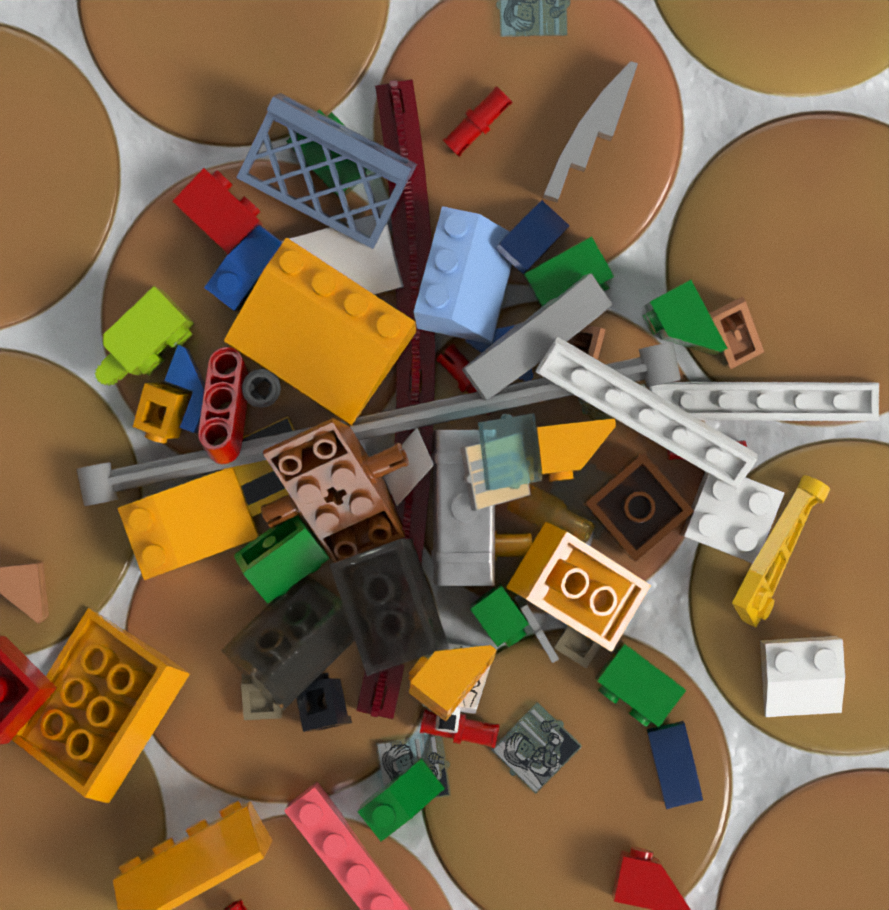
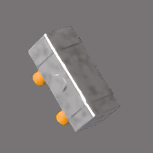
M433 430L432 561L433 580L437 586H494L495 561H497V557H525L532 545L531 533L497 534V530H495V505L477 511L471 509L467 483L463 481L465 470L460 447L495 438V430ZM531 456L524 457V460L528 461L526 471L528 481H531L532 459Z

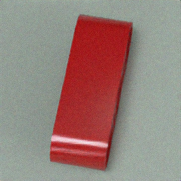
M231 347L220 348L210 356L198 431L199 441L210 459L222 465L233 462L240 454L248 403L244 398L242 385L245 377L250 372L240 353ZM236 367L230 374H223L228 368ZM231 402L227 408L218 410L221 404ZM227 437L220 445H213L218 438Z

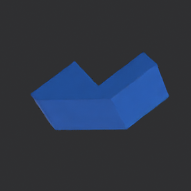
M177 345L164 381L193 391L180 428L192 433H198L205 383L190 350Z

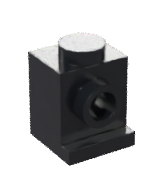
M328 672L307 676V684L294 687L303 732L321 731L352 723L351 716L347 714L341 678H330ZM324 696L326 699L327 708L323 704Z

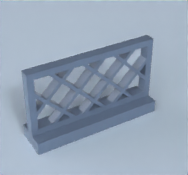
M282 93L273 96L267 108L268 112L236 178L374 249L417 164ZM273 121L288 128L292 143L273 149L268 135ZM296 132L307 138L298 140ZM310 141L322 145L326 161L307 166L300 145ZM264 142L267 151L259 153ZM294 147L301 169L282 174L275 153ZM330 150L340 154L341 156L333 158ZM269 155L276 177L263 181L249 174L255 159ZM349 159L357 164L361 178L341 184L335 162ZM328 165L335 187L316 192L309 171ZM365 168L375 174L367 176ZM303 173L310 195L295 198L288 194L284 179ZM384 177L396 184L390 198L376 202L369 181ZM277 181L280 189L270 185V183ZM363 183L370 204L350 210L343 189ZM337 191L344 212L330 216L322 211L318 197ZM312 199L314 207L304 201ZM386 204L380 216L378 207ZM372 209L376 227L371 237L356 229L352 217L353 214ZM346 217L348 225L338 219Z

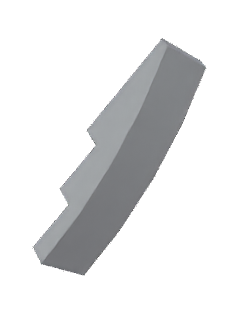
M630 61L604 88L580 120L558 159L543 199L555 203L558 202L569 168L582 172L585 171L596 137L611 141L638 63Z
M584 275L558 298L550 300L527 320L516 324L465 366L462 371L484 401L488 400L541 362L556 337L567 342L613 304L593 275Z

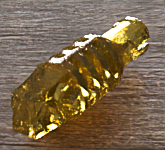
M530 483L531 495L511 500L507 507L508 511L540 528L543 527L545 522H548L570 533L584 543L589 540L595 528L594 523L568 510L563 500Z

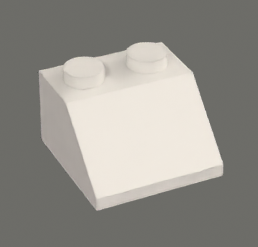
M837 636L760 640L765 717L842 713L845 684L843 639Z

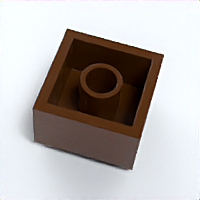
M639 452L582 502L629 558L635 562L694 512L644 452Z

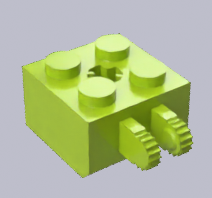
M153 286L103 334V346L110 354L95 369L96 372L94 374L96 375L97 382L110 386L118 383V380H122L128 373L138 376L145 373L148 376L151 375L165 361L161 356L170 347L176 349L177 345L182 346L192 336L189 329L195 323L163 290Z

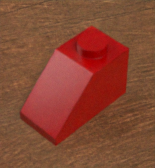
M631 847L630 852H620L612 891L614 902L651 910H691L660 860L653 857V851Z

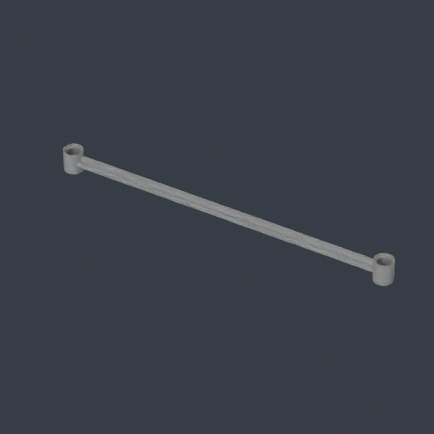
M673 342L639 349L640 357L605 364L634 382L645 380L647 387L681 380ZM543 377L510 384L485 401L478 392L360 416L357 417L352 426L343 420L340 422L350 426L358 440L574 394ZM312 427L243 441L239 456L229 464L215 463L210 459L205 450L116 469L111 468L110 462L78 468L76 470L84 507L118 500V491L264 461L266 458L263 455V450Z

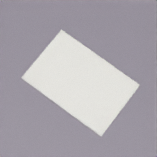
M417 428L402 444V449L407 454L409 465L384 475L397 506L434 465Z

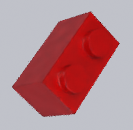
M203 168L172 202L229 254L258 225H262V222L256 217L261 211L245 196L240 201L228 191L233 184L217 169L211 175Z

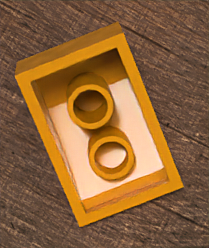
M234 467L223 469L117 508L144 580L242 545L259 537Z
M545 522L506 588L612 652L651 585L570 533Z

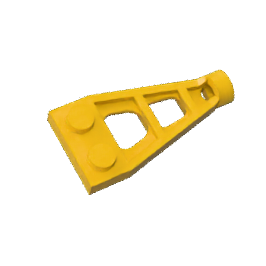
M802 476L796 492L751 565L732 602L743 622L756 628L761 619L766 620L774 606L772 596L808 515L814 505L824 503L830 491V488L823 482L810 476Z

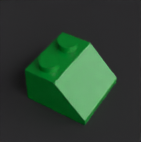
M692 280L655 298L644 306L647 312L642 317L652 335L659 333L662 340L711 355L728 349Z

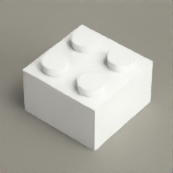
M705 471L691 506L694 512L687 517L680 535L753 563L765 544L784 492L746 477L736 490Z

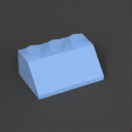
M442 206L414 309L417 329L492 344L512 264L495 248L509 233L508 230L480 214Z

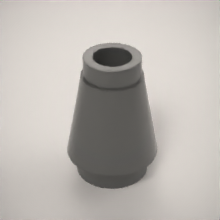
M265 369L250 372L245 377L242 385V392L246 401L252 406L259 408L268 407L275 403L281 391L277 376ZM264 381L270 384V393L266 396L258 392V385Z

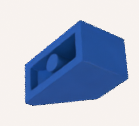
M258 225L226 256L204 288L233 311L241 310L264 268L283 242L264 227Z

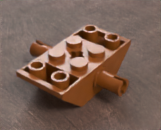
M331 418L263 450L264 457L289 493L282 498L261 506L265 522H268L270 528H274L276 525L297 515L305 517L337 568L405 537L402 523L387 485L382 478L384 475L409 465L407 454L402 449L400 443H396L394 446L369 457L351 427Z

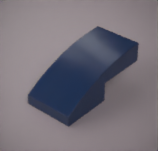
M541 200L506 235L495 249L524 274L570 225Z
M684 720L646 729L666 809L702 801L703 796Z

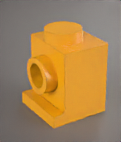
M163 382L145 383L132 427L145 431V438L159 443H166L167 439L179 438L182 429L180 425L192 393Z

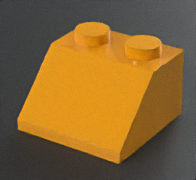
M615 418L537 427L535 433L540 476L549 475V482L574 479L573 472H578L585 466L616 427Z
M491 645L435 651L429 659L422 656L409 672V693L446 722L493 663L497 650Z

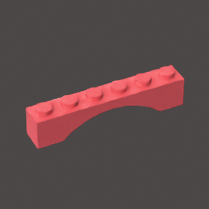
M315 782L287 804L284 810L360 910H413L372 859L340 810L318 782Z

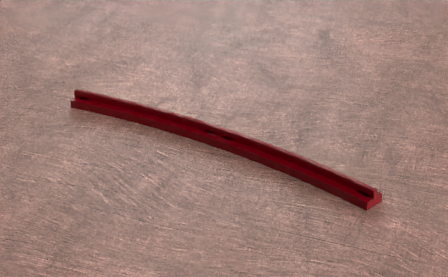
M413 79L399 82L393 80L387 84L376 85L375 89L384 147L417 164L391 214L393 246L404 287L396 289V309L415 321L414 309L432 246L422 139ZM399 91H401L405 113H402ZM390 93H392L395 114H393ZM388 180L389 196H391L396 184ZM416 326L415 335L397 359L396 409L435 401V332L417 329ZM412 369V389L410 392V371ZM420 370H422L421 392H419ZM434 425L420 427L419 431L431 459ZM415 429L396 432L394 444L400 443L402 445ZM431 469L398 506L391 494L405 532V537L385 546L372 636L356 709L357 712L370 714L377 718L379 716L394 719L400 692L422 564ZM376 684H377L376 693H375V698H374V702H373V706H372L371 704H372V699H373V695H374V690H375V686H376ZM387 686L383 707L381 708L384 688Z

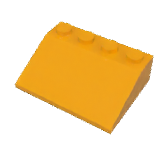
M286 237L264 268L227 333L224 342L352 426L415 335L416 322Z
M88 608L46 675L57 689L13 737L12 741L85 798L110 803L190 673L164 654L96 611Z
M239 800L218 811L221 817L208 824L206 819H203L185 830L188 836L174 842L173 838L170 837L152 848L154 855L141 861L139 856H136L120 865L118 868L121 873L113 880L118 910H172L264 859L273 840L252 802L249 801L241 805Z

